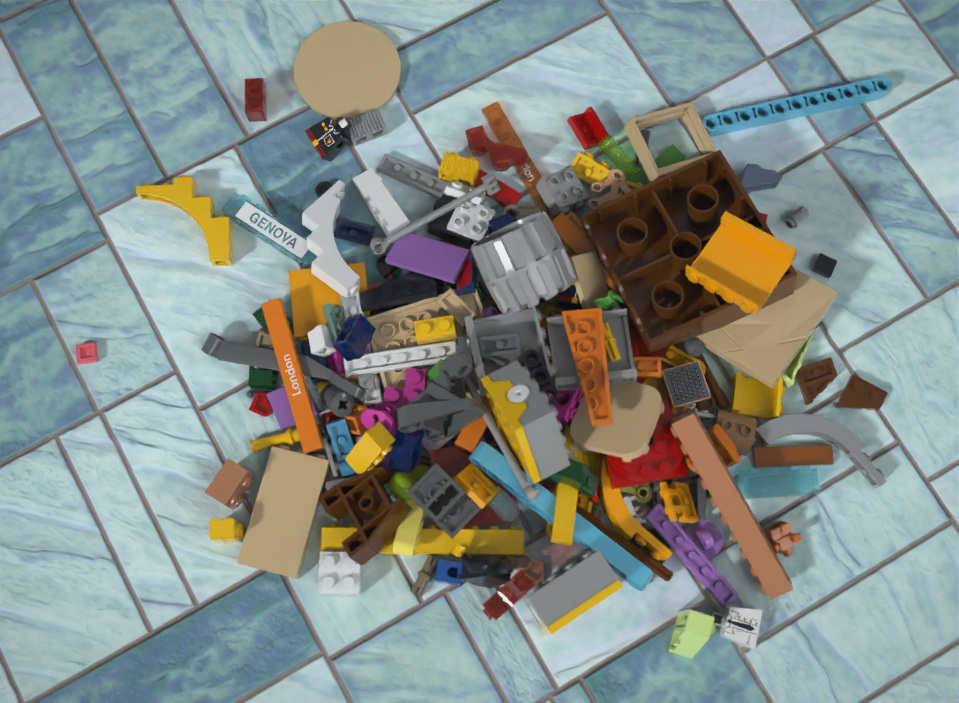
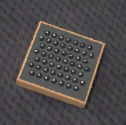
M699 360L662 370V378L673 409L711 398Z

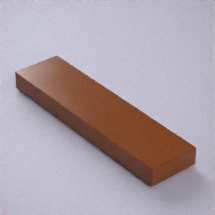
M832 445L756 447L752 449L754 468L834 464Z

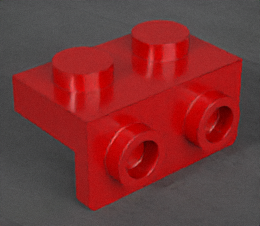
M588 107L582 114L570 116L567 120L584 150L601 146L609 136L592 107Z

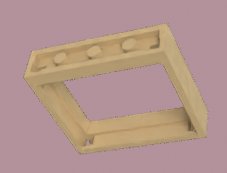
M692 102L680 103L671 108L665 107L657 112L650 111L642 116L635 115L634 118L628 120L624 127L650 182L717 151ZM683 117L702 156L658 168L639 129Z

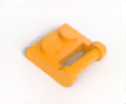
M473 463L468 465L453 479L481 509L503 490L499 485L496 486Z

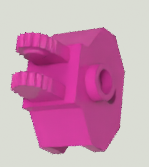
M380 402L373 408H368L360 415L361 423L369 430L380 422L395 438V433L398 432L397 410L399 408L396 405Z

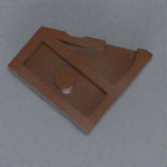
M831 357L798 369L796 379L806 405L812 404L817 395L822 393L827 388V385L838 376Z

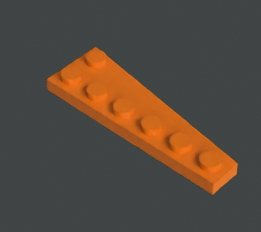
M602 308L562 311L565 329L591 425H613Z

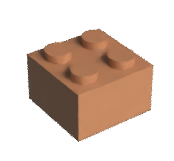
M228 458L205 493L234 510L235 507H239L244 499L242 496L246 490L249 491L254 485L255 476Z

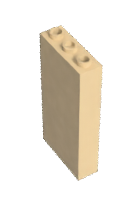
M284 445L272 446L237 561L238 564L299 579L321 503L319 497L323 495L331 468L327 456L316 454V457L304 454L303 450L300 449L294 452L290 451V447Z

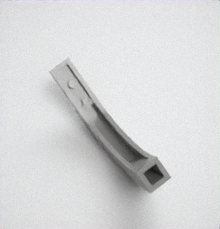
M791 414L772 419L756 428L755 439L762 447L789 435H810L824 439L839 448L874 489L887 482L882 471L875 468L871 463L870 457L861 451L866 444L851 430L833 420L816 415Z

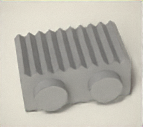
M379 109L368 110L358 117L352 116L348 118L352 126L347 129V132L354 147L387 135V128Z

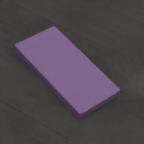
M409 233L394 243L385 261L387 264L454 284L470 256V250Z

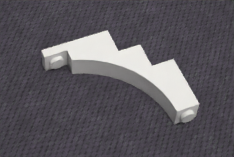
M339 180L302 213V224L312 231L307 237V249L318 256L312 262L311 273L348 299L360 289V276L343 260L334 240L333 228L340 212V202L345 196V183Z

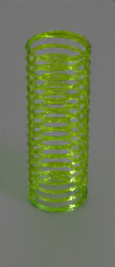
M611 135L605 137V140L598 144V147L604 151L603 153L609 157L619 170L624 169L623 172L626 171L624 174L628 173L625 175L628 181L638 171L641 172V169L636 166V163L634 164V161L632 162V159L628 157L629 155L619 147V144L617 145V142H615Z

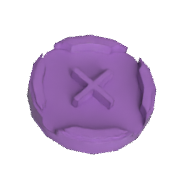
M699 520L689 524L684 530L708 559L713 558L719 553L723 538L715 524Z

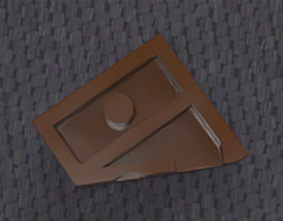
M852 374L835 407L838 409L879 410L888 392Z

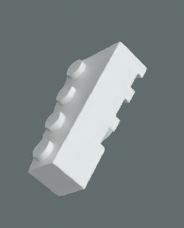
M370 168L353 178L355 188L386 237L411 224L398 202L393 199L389 188L385 187L382 183L383 179L378 172L375 173Z

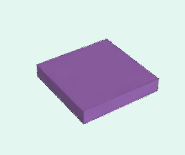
M285 386L267 393L281 430L295 425ZM310 396V400L316 416L318 415V413Z

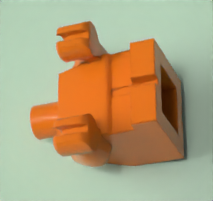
M358 402L354 403L351 414L344 418L351 434L362 435L368 429L361 423L360 415L368 407L360 405Z
M778 521L763 529L775 553L783 551L785 557L792 555L790 547L795 545L794 542L799 543V541L803 540L800 533H791L789 524L784 521Z

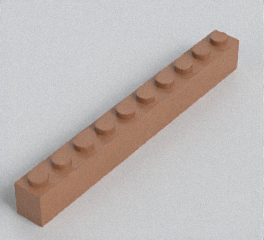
M693 408L672 419L671 432L675 438L679 437L682 442L680 447L683 453L689 455L692 460L690 465L695 473L698 472L702 478L700 479L701 485L704 490L708 489L712 495L710 500L715 508L718 507L721 511L720 518L722 522L730 527L731 531L729 533L733 541H738L741 547L739 551L743 559H748L751 564L749 569L754 577L757 576L760 580L759 586L763 594L767 593L771 600L792 591V581L695 409Z

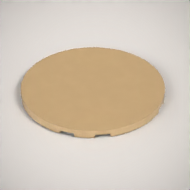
M344 21L326 25L311 34L297 52L293 72L297 90L301 98L311 109L320 115H325L335 120H342L344 117L347 119L352 116L358 117L368 110L380 109L387 105L395 95V91L400 83L401 65L394 44L384 33L364 23Z

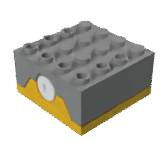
M516 360L489 374V376L481 378L498 428L533 484L570 466L568 459L570 452L564 444L566 439L560 431L562 426L555 417L558 415V412L553 404H548L549 401L544 391H539L536 380L534 378L530 379V373L526 366L522 367Z
M591 550L576 560V562L574 561L559 572L560 576L556 573L542 583L544 587L541 588L540 585H537L525 594L527 598L524 599V602L540 627H542L541 629L545 635H552L621 589L623 585L600 550L595 553Z

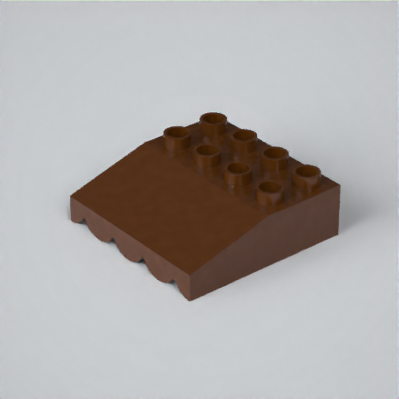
M721 150L580 215L581 224L619 296L623 299V303L650 353L722 328L752 314L744 312L735 303L726 302L721 295L707 291L703 285L698 282L693 283L685 276V267L687 265L691 267L721 225V217L725 211L773 236ZM790 265L761 309L794 293L798 274L792 265Z

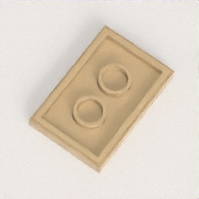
M596 251L569 257L576 275L574 284L582 309L599 308L593 303V300L606 297L608 295V288Z

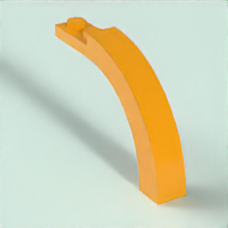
M601 453L597 477L600 478L598 483L599 496L610 522L625 539L628 540L634 536L636 543L648 548L651 551L650 554L656 560H667L673 552L634 519L623 501L620 488L612 490L604 454Z

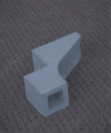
M747 163L740 183L746 192L774 189L781 181L783 175L775 170H767L757 164Z

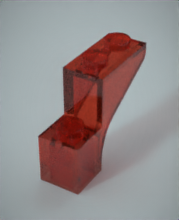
M483 125L465 130L472 155L480 157L489 152L495 171H507L509 167L524 166L527 162L531 161L526 149L491 141Z

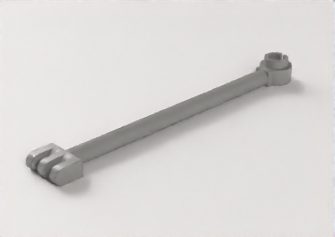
M489 173L482 177V185L386 238L372 239L370 243L371 250L374 254L380 255L386 251L389 244L481 193L487 191L491 196L498 192L500 187L494 173Z
M468 375L463 381L472 398L482 400L470 375ZM484 403L483 418L518 479L527 499L531 503L537 499L540 493L536 485L531 486Z

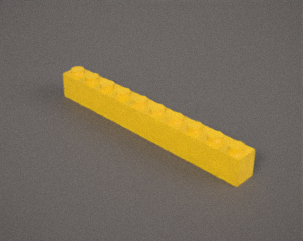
M327 524V527H322L321 552H346L341 542L358 530L355 524H348L347 528H339V524ZM428 525L427 529H422L415 555H453L451 553L455 543H458L467 548L465 553L469 556H523L524 530H519L517 526H509L507 530H499V526H487V530H479V526H467V529H462L451 539L442 529H439V526ZM397 529L378 554L401 555L393 553Z

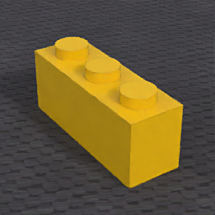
M378 422L364 433L345 460L358 475L374 470L385 459L384 456L392 450L391 445L395 442V438Z

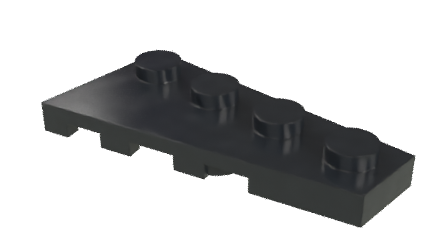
M412 272L360 293L362 312L438 297L436 279Z

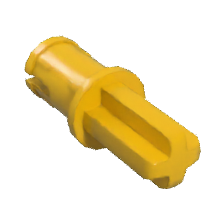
M603 323L606 353L609 361L616 362L621 358L616 346L617 340L613 337L609 324L605 323L604 325Z

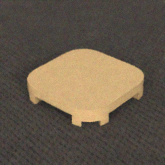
M640 383L609 386L613 425L592 426L583 395L570 426L571 438L580 451L586 453L587 450L620 457L623 459V462H631V459L638 458L643 453L647 454L650 449L649 441L659 416L664 414L665 408L660 393L654 387Z

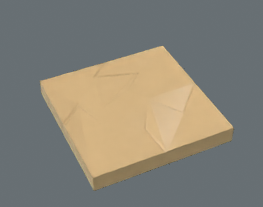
M796 268L794 269L798 275L792 295L760 309L757 315H747L722 328L694 338L701 340L706 349L773 389L838 295L837 291Z

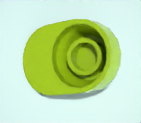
M414 468L407 472L400 471L395 473L389 482L392 497L395 500L400 498L404 502L413 500L407 492L428 470Z

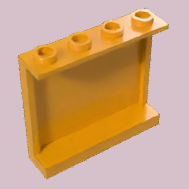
M365 262L347 264L360 276V289L358 290L360 295V293L368 290ZM311 268L290 270L289 282L294 336L296 341H300V343H309V331L315 329L317 325L323 324L327 326L323 313L324 305L327 303L341 305L340 294L313 275ZM370 311L363 312L364 318L371 317Z

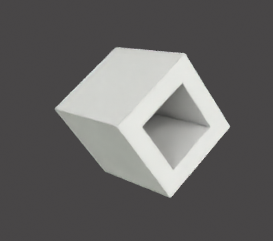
M323 324L317 325L315 329L308 332L311 354L326 357L336 351L328 326Z

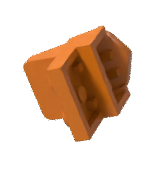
M715 424L707 430L727 467L737 464L742 459L736 452L737 447L719 424ZM684 454L687 469L693 471L690 465L691 458L689 455Z

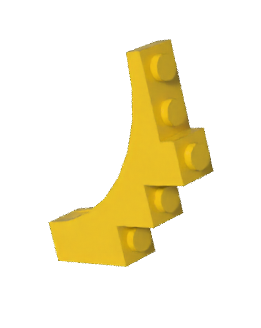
M187 175L176 177L173 180V185L162 183L161 185L143 184L142 186H136V194L141 200L170 204L184 211L198 223L205 234L209 249V260L214 267L232 266L233 223L229 217L224 215L214 218L215 204L213 200L206 195L196 197L197 184L193 177Z

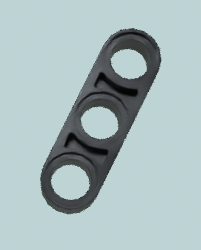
M533 349L527 350L523 354L522 366H526L530 379H535L538 375L545 378V381L537 382L539 391H544L545 394L551 393L554 399L548 400V404L555 406L558 399V390L538 351ZM528 358H534L537 362L535 364H529L526 362V360Z

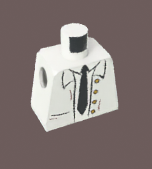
M725 607L724 615L713 612L712 617H715L714 623L721 627V637L747 649H755L763 610Z

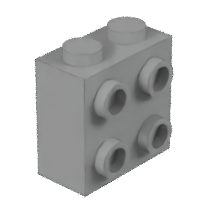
M572 167L541 177L536 185V189L553 217L558 216L561 212L567 215L574 209L576 211L581 210L589 199L588 193Z

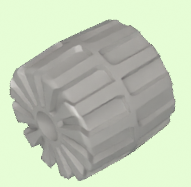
M546 212L535 213L515 221L485 236L471 247L482 279L503 314L508 315L512 312L514 314L522 311L527 306L528 309L538 305L540 299H551L558 292L569 288L576 280L567 251Z

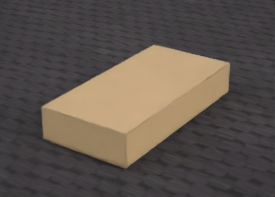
M451 288L436 300L448 315H453L455 322L462 329L465 328L464 317L472 315L473 320L477 317V314Z

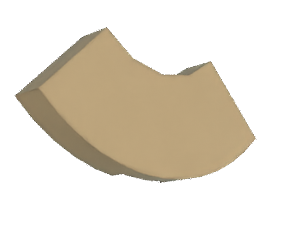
M525 542L523 556H507L508 560L513 563L514 569L525 578L536 582L545 581V562L530 556L526 550Z

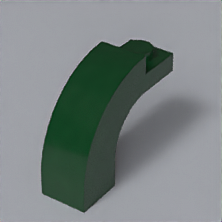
M568 458L570 466L538 482L539 484L551 481L564 483L588 497H594L600 478L589 472L590 467Z

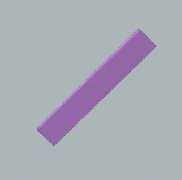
M660 503L653 506L643 516L723 608L739 595L677 522H670L669 516L666 515L664 507Z

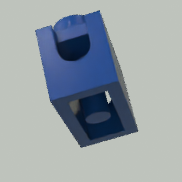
M438 560L436 583L460 586L461 582H465V580H462L463 564Z

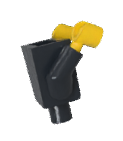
M455 543L451 553L459 557L460 562L463 564L462 580L489 589L509 583L514 569L511 561H506L492 555L471 558L465 553L466 547Z

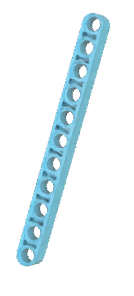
M887 77L873 78L710 114L703 119L702 123L710 137L880 100L890 90L892 83Z
M480 441L470 455L469 460L553 525L556 496L537 482L535 485L540 495L535 501L530 503L506 458L489 444ZM523 471L530 485H534L528 474ZM576 512L573 541L587 552L593 550L595 553L600 550L615 574L635 589L644 591L654 574L652 570Z

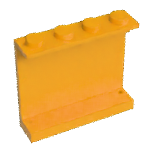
M725 211L721 217L719 228L691 267L688 265L685 267V276L691 282H698L703 285L707 291L721 295L726 302L735 303L740 306L744 312L757 315L795 260L797 249Z

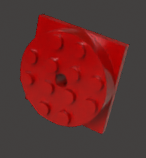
M670 399L662 400L665 407L664 414L659 416L648 444L650 449L646 455L643 453L638 458L631 459V462H623V459L620 457L604 454L612 490L688 476L684 453L680 447L682 442L679 437H674L670 429L672 419L677 417L673 413Z

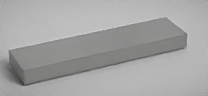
M384 154L377 167L378 172L435 198L440 199L442 194L446 195L444 192L449 182L388 154Z

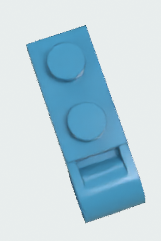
M345 418L327 422L326 427L343 479L358 475L345 460L354 448Z

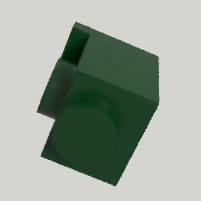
M254 366L249 367L248 385L251 389L275 390V384L279 382L278 372L266 368L256 370Z

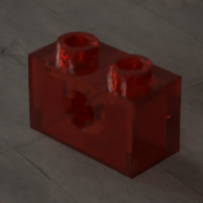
M263 78L245 79V114L249 122L267 121V88Z

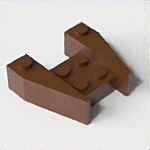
M383 467L334 485L319 497L326 513L339 521L348 513L350 514L358 530L341 543L349 558L361 566L380 552L412 510L400 498L395 502L392 501L384 485L390 481L393 475Z

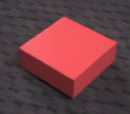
M96 342L76 345L77 364L99 362Z

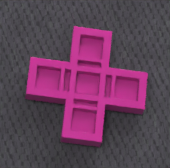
M406 368L405 387L385 386L384 403L396 405L398 408L410 403L425 390L427 370Z

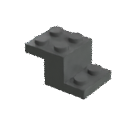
M437 464L407 492L451 539L481 510L466 495V492Z

